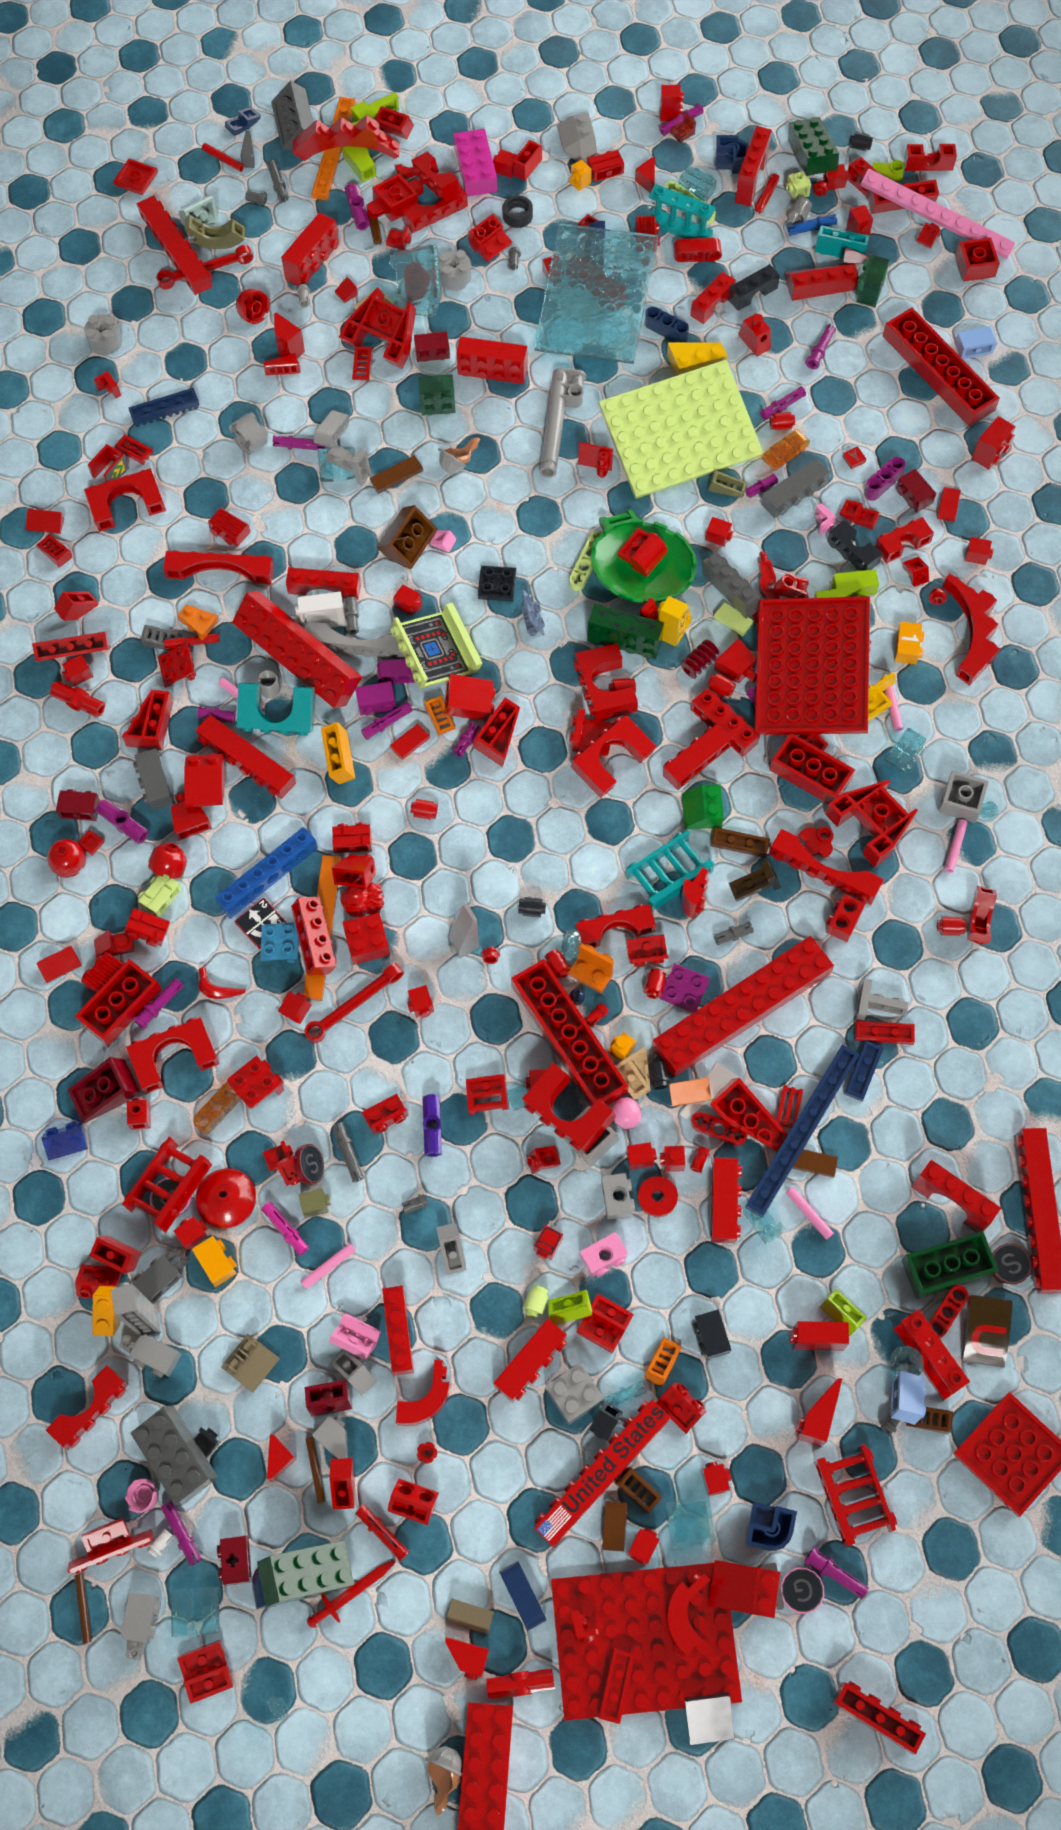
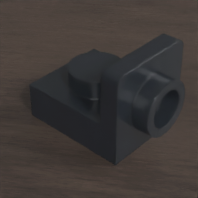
M201 1427L199 1429L200 1433L195 1437V1441L205 1457L208 1458L220 1442L216 1439L218 1434L208 1427L205 1430Z

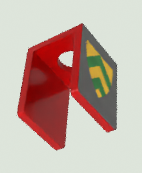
M106 444L88 463L92 478L95 479L111 461H114V463L103 474L105 481L120 478L129 469L125 454Z

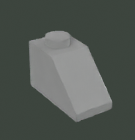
M452 1223L436 1227L446 1274L467 1270L457 1224Z
M343 1350L330 1363L361 1396L377 1381L364 1365L346 1350Z
M328 1416L312 1436L337 1459L348 1458L347 1431L343 1428L346 1424L337 1416L334 1419Z

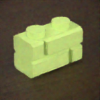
M166 874L163 877L155 875L151 879L148 889L143 890L139 894L138 903L142 909L151 915L160 917L182 890L181 886Z

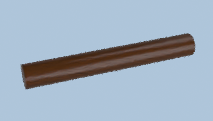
M309 1437L305 1441L317 1503L319 1504L326 1502L314 1437Z
M78 1574L74 1577L82 1642L87 1644L91 1643L92 1640L83 1574Z

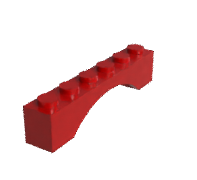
M173 550L166 551L163 570L166 579L183 580L202 571L228 570L241 574L254 584L272 585L274 563L272 557L266 555L251 556L248 554L233 555L231 553L216 554L213 552L198 553L196 551L181 552Z
M783 829L778 833L769 852V855L775 860L783 861L793 869H800L806 872L809 877L818 878L824 884L831 887L834 886L840 889L842 893L852 895L865 904L872 905L884 881L883 878L869 871L844 872L823 865L807 852L798 836Z

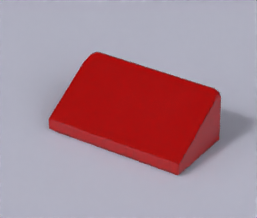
M37 509L27 510V531L61 534L64 517L61 512Z
M68 946L36 963L46 983L82 966L72 946Z

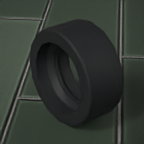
M514 195L504 201L502 205L503 220L507 225L514 228H522L531 223L533 219V204L527 197ZM518 207L527 211L521 216L511 215L508 212Z

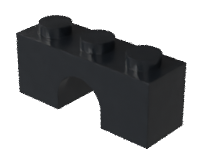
M770 264L730 286L728 301L737 311L751 304L753 296L758 291L766 296L778 289L780 274Z
M843 520L829 532L827 542L832 548L841 553L844 559L850 561L856 570H872L880 563L883 553L871 542L863 547L855 546L852 542L855 541L857 530L846 520Z

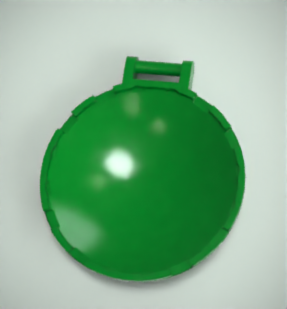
M632 509L615 516L599 518V525L603 533L595 539L592 545L590 560L596 577L608 590L619 597L634 602L646 603L652 597L655 603H661L662 601L665 602L668 596L672 598L680 596L690 587L696 575L697 561L691 545L680 533H674L667 529L668 526L655 521L654 524L643 522V519L637 518ZM637 528L649 534L655 533L663 540L668 550L648 577L633 570L631 564L622 560L617 555L618 551Z

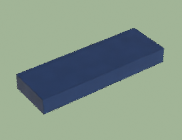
M865 1040L844 1092L845 1095L863 1102L883 1052V1047Z

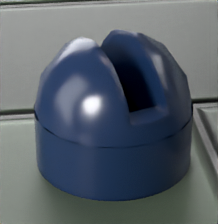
M576 988L570 992L569 997L575 1005H580L584 1002L585 994L581 989ZM576 992L579 993V1000H575Z

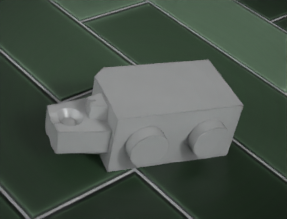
M146 1334L139 1338L124 1335L119 1344L134 1359L133 1364L143 1369L145 1365L152 1368L151 1373L160 1378L163 1375L170 1377L182 1355L177 1350Z
M129 1592L121 1629V1636L127 1640L126 1658L141 1660L146 1643H150V1640L154 1639L156 1633V1625H154L155 1616L159 1615L161 1609L159 1597Z

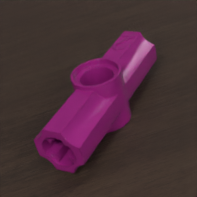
M350 183L344 189L356 229L360 231L366 230L370 226V222L364 206V199L361 196L358 185Z
M107 799L102 800L98 804L96 812L115 826L118 832L124 833L137 844L143 843L147 839L148 830L132 819L126 811L120 810Z

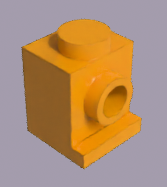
M581 159L571 165V178L568 181L580 191L591 184L592 169Z
M623 1032L620 1036H615L607 1052L619 1061H623L635 1049L636 1041Z

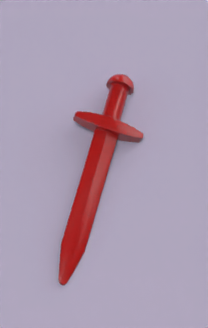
M395 1560L378 1566L332 1601H329L324 1594L321 1595L325 1607L312 1617L309 1615L307 1625L311 1628H316V1624L330 1614L340 1623L341 1621L336 1611L382 1578L395 1564Z

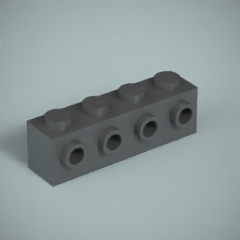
M816 458L764 493L761 505L774 518L784 515L789 508L797 506L804 498L812 496L817 489L825 487L829 482L830 471Z
M715 553L703 560V575L745 619L759 611L760 593L754 590L749 582L743 579L738 571L728 564L725 557Z

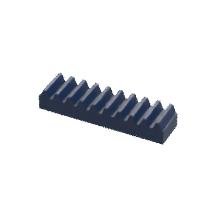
M193 387L128 407L133 424L139 427L141 423L146 425L147 421L150 423L154 419L159 421L160 417L163 419L167 415L172 417L173 413L179 415L180 411L185 413L186 409L192 411L193 407L198 409L199 401Z

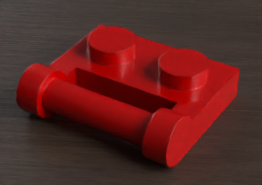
M505 1074L466 1079L469 1115L496 1109L509 1110ZM501 1096V1101L475 1104V1099Z

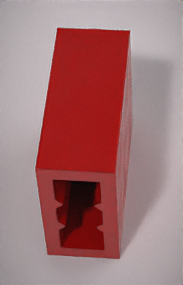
M450 674L446 682L444 715L488 721L495 709V705L492 704L496 691L493 688V681Z
M797 1321L795 1326L792 1327V1331H789V1343L793 1344V1350L843 1351L849 1345V1322Z

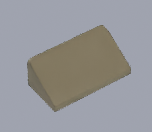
M452 1599L446 1622L488 1635L494 1612Z

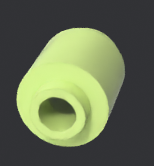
M533 1285L532 1289H529L522 1308L526 1311L525 1314L532 1318L542 1316L548 1300L547 1289L537 1285Z

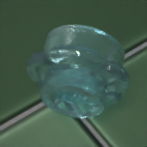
M986 802L982 804L980 814L983 818L994 819L998 815V807L994 802Z

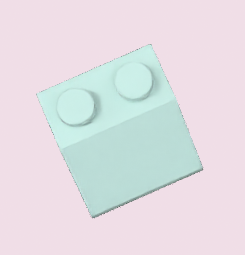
M207 196L178 211L184 227L185 218L189 214L208 226L219 221L213 196Z

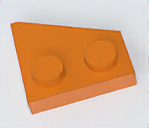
M185 605L178 613V620L186 625L191 632L196 631L198 638L204 640L218 623L219 616L193 606Z

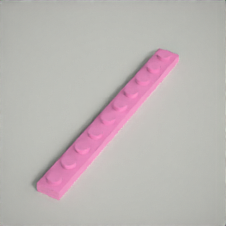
M871 169L867 170L860 186L967 240L992 237L997 255L1005 259L1009 257L1015 245V242Z

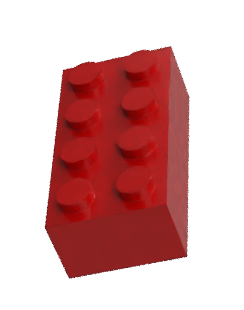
M319 212L281 256L286 281L296 286L308 283L311 276L319 270L322 263L329 258L333 250L337 249L339 241L335 220Z
M460 336L456 352L458 375L516 384L525 383L528 369V346Z
M790 733L772 759L769 770L829 804L843 794L852 781L856 769L797 735Z
M128 959L75 1017L84 1028L109 1047L133 1021L132 1017L137 1016L144 1009V1005L150 1003L162 989L154 978L132 960Z

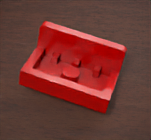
M664 934L626 939L628 961L630 964H634V967L644 966L645 962L653 961V964L664 963V959H669Z

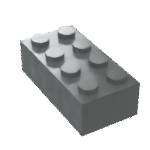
M174 1406L162 1407L130 1433L174 1505L187 1503L218 1478Z

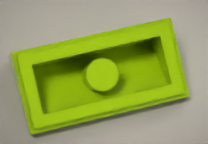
M837 1289L820 1306L834 1322H849V1336L867 1319Z
M583 1290L549 1300L548 1314L550 1320L555 1325L591 1316L592 1308L588 1291Z

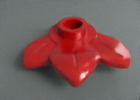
M808 827L798 834V837L806 842L804 848L811 856L820 853L822 857L827 858L832 853L834 834L830 828L820 827L816 829ZM821 835H826L827 838L824 839L821 837Z

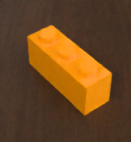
M338 722L321 728L329 777L339 785L355 779L347 730Z

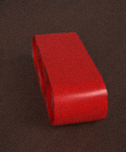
M718 238L679 239L673 244L674 258L677 262L717 261L722 257L721 241Z
M954 1286L946 1294L928 1322L931 1326H937L940 1329V1335H938L940 1339L947 1333L968 1300L969 1293L964 1286ZM953 1292H958L961 1295L962 1300H955L953 1297ZM942 1309H948L951 1313V1318L944 1317Z

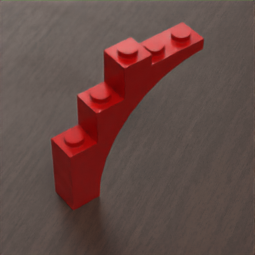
M368 115L362 118L356 125L341 117L330 128L315 120L293 140L292 153L306 161L324 150L350 146L373 149L396 159L399 157L400 144L383 131H380L379 123Z
M949 573L944 580L942 588L952 595L960 605L970 630L968 654L960 664L955 676L970 686L996 659L1000 650L994 642L989 641L995 634L999 624L992 617L987 616L994 609L997 599L985 590L978 594L972 587L967 586L958 577Z

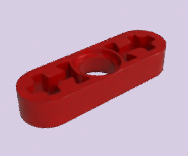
M696 1112L692 1116L691 1126L697 1132L734 1146H741L746 1142L747 1134L723 1119L704 1112ZM703 1118V1122L709 1124V1120L713 1121L710 1130H707L708 1125L706 1124L698 1126L696 1120ZM714 1125H723L725 1131L722 1134L715 1133L713 1130ZM728 1128H731L730 1133L737 1134V1132H740L741 1137L743 1138L735 1140V1136L732 1134H729V1137H726Z

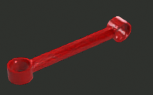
M241 245L236 248L235 253L203 263L206 268L205 270L210 271L236 262L248 264L253 260L254 256L248 245ZM161 270L156 275L159 287L165 290L172 288L176 281L183 279L178 271ZM163 278H170L168 281H161Z
M397 963L389 965L382 972L381 976L321 1021L309 1022L304 1030L307 1039L312 1043L321 1042L325 1038L328 1029L385 986L397 982L404 975L402 968ZM312 1027H320L322 1029L320 1036L316 1038L309 1037L308 1032Z

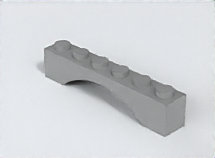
M307 622L306 630L333 653L363 655L364 657L374 656L383 659H405L403 652L399 650L396 637L392 634L377 639L359 640L337 633L326 623Z

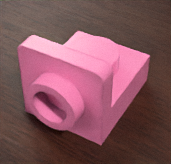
M822 503L816 506L814 517L820 523L819 534L822 535L834 528L836 516Z

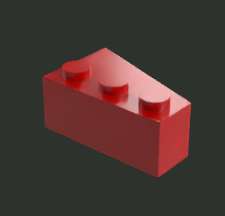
M505 697L473 742L472 747L501 767H503L520 707Z

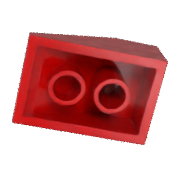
M223 754L191 755L185 757V808L223 805L226 778Z
M838 1378L804 1417H800V1420L797 1421L795 1433H798L797 1440L819 1447L827 1443L842 1378Z
M715 1560L709 1606L775 1618L780 1571Z

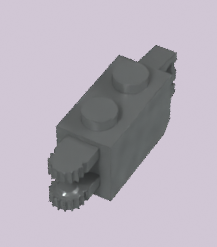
M176 1247L167 1256L163 1255L155 1258L145 1272L141 1271L135 1276V1281L131 1284L150 1302L155 1303L183 1277L179 1271L187 1265L190 1259L188 1256H185L173 1266L170 1262L182 1251L179 1247Z

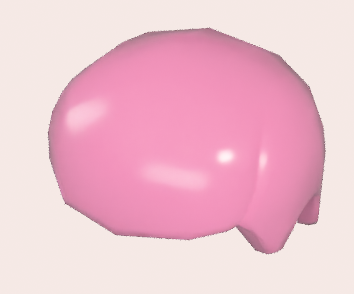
M626 1097L619 1098L612 1104L611 1109L616 1114L613 1120L615 1124L621 1126L624 1130L635 1128L640 1123L642 1113L636 1101Z
M141 1478L134 1480L128 1487L125 1499L128 1502L130 1511L143 1513L150 1511L156 1505L159 1493L152 1480Z

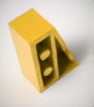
M668 343L667 358L675 376L727 360V354L722 343Z
M668 596L666 601H662L658 608L660 613L657 621L664 623L662 641L677 647L693 619L687 604Z

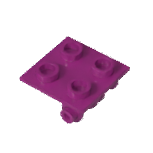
M674 963L660 999L694 1013L698 1010L704 992L708 987L710 977Z

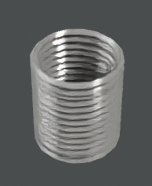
M805 197L797 198L788 214L789 220L793 224L805 222L812 208L811 202Z
M270 670L261 672L257 679L258 683H260L261 694L266 698L276 697L280 692L277 675ZM267 683H273L270 686H264Z

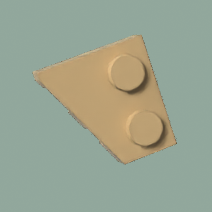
M643 1047L615 1065L629 1085L628 1092L634 1101L651 1091L647 1051Z

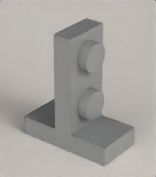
M334 444L325 455L327 462L353 473L356 483L363 485L372 474L367 452L361 448L354 454Z
M864 978L861 985L856 1020H865L867 1008L902 1016L906 1014L909 1002H905L901 998H886L882 994L871 995L872 980Z

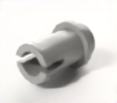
M301 284L297 288L299 306L308 307L310 304V289L307 285Z

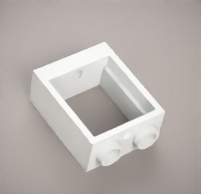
M341 592L297 597L298 604L295 605L298 624L302 625L304 629L307 627V622L326 623L330 628L346 626Z

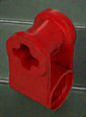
M785 574L774 584V591L777 595L790 599L809 598L807 593L809 581L806 578Z

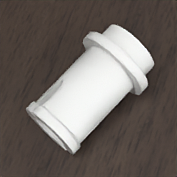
M164 1528L153 1543L148 1544L147 1551L155 1558L159 1555L162 1556L161 1552L175 1537Z

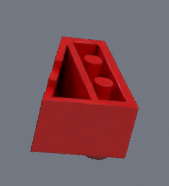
M151 690L140 706L137 716L133 717L130 727L122 735L127 747L156 748V750L162 751L173 706V700L169 691Z

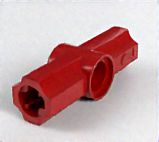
M59 681L54 682L51 686L50 695L65 702L71 709L75 711L82 710L97 718L104 713L105 702L89 696L85 690L79 687L72 688Z
M542 1669L529 1672V1670L509 1673L508 1676L486 1679L488 1699L530 1695L532 1692L555 1689L552 1669Z

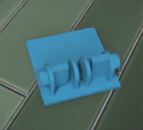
M295 922L262 925L260 961L287 959L288 963H295L299 950V937Z

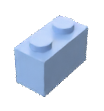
M990 326L958 332L955 340V346L962 359L992 354L997 343Z
M900 1371L892 1379V1419L915 1425L924 1417L926 1412V1406L924 1405L926 1394L924 1377Z

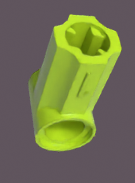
M894 160L891 163L873 162L872 167L881 175L897 183L902 181L905 167L902 161Z

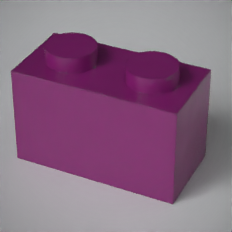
M391 681L355 688L360 716H369L378 712H390L396 709Z

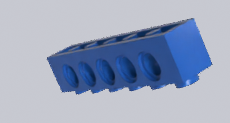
M302 827L215 897L218 906L230 919L316 851L318 849L316 839Z

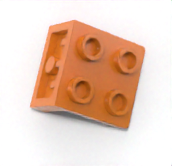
M581 943L578 949V958L570 969L568 976L602 994L613 976L615 962L609 955H602L596 952V949L591 945Z

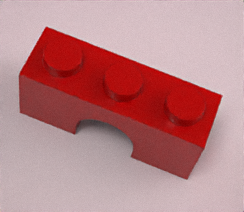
M907 144L904 154L905 171H953L957 158L956 144H939L937 151L930 154L924 153L923 144Z
M722 271L692 302L690 316L704 324L714 314L716 304L719 301L724 304L728 300L729 288L735 284L736 280Z
M923 517L917 520L913 519L907 525L899 526L888 534L880 535L875 547L883 553L882 559L887 564L902 556L904 546L901 542H909L915 549H919L931 543L934 532Z

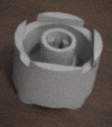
M449 251L440 254L437 263L440 284L443 287H448V290L451 291L464 289L466 284L471 281V262L465 251Z
M91 315L84 327L89 347L98 355L112 354V351L118 350L122 344V337L115 318L108 315Z
M252 412L244 415L229 426L230 433L234 432L236 436L234 441L245 454L248 452V455H251L267 444L266 435H268V432L263 425H259L256 416Z

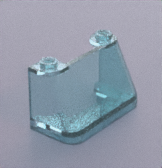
M429 244L394 252L393 255H390L389 265L392 266L393 270H396L397 293L393 296V305L405 310L408 302H411L416 308L415 315L435 317L442 293L438 246Z

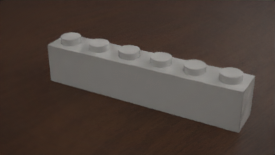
M129 1282L116 1285V1288L110 1289L115 1315L138 1336L161 1333L157 1308L133 1284H129Z

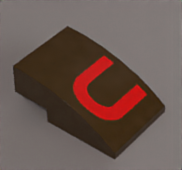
M970 1295L968 1297L966 1319L964 1320L962 1362L1005 1367L1011 1329L1012 1300Z

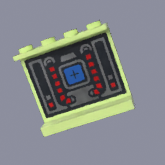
M453 603L446 604L443 612L400 623L398 617L394 618L391 633L396 637L399 650L403 652L406 664L410 667L413 679L418 683L420 689L446 682L450 674L467 676L477 673L483 664Z

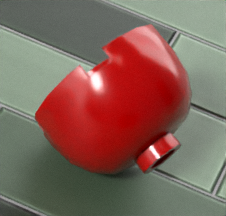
M250 288L238 295L236 310L244 321L251 324H259L265 319L262 318L265 313L269 312L270 302L268 296L262 291Z
M71 839L56 841L47 852L48 865L52 872L59 877L69 878L79 874L78 871L86 865L85 851L77 842Z
M174 843L156 846L148 860V868L153 873L162 877L164 874L170 875L169 878L171 879L182 877L187 866V858L184 851Z

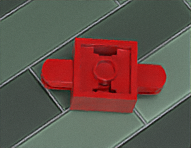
M398 173L373 186V201L367 204V214L372 219L385 214L391 222L401 218V208L414 202L418 203V196L424 193L423 182L419 179L407 182Z

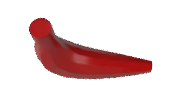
M201 967L198 969L199 990L208 998L226 999L245 993V989L220 987L212 984L208 979L206 968Z

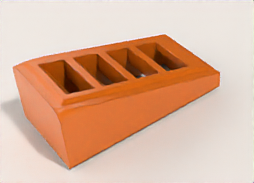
M441 695L424 702L425 710L438 736L455 729L450 715H444L445 703ZM437 705L440 706V707L437 708V709H434V710L431 709V707H434V706H437ZM443 712L440 715L434 716V713ZM443 717L446 718V720L437 723L438 719ZM446 723L449 724L448 727L440 729L439 727Z
M663 1337L645 1372L644 1378L663 1387L682 1346ZM663 1347L673 1351L674 1354L672 1355L663 1350ZM659 1355H662V1356L668 1358V1359L670 1360V1362H668V1361H666L665 1359L659 1357ZM658 1363V1364H660V1365L666 1367V1370L663 1369V1368H661V1367H659V1366H657V1365H655V1364Z

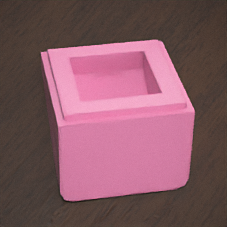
M437 530L430 545L445 552H450L456 542V537L451 531Z

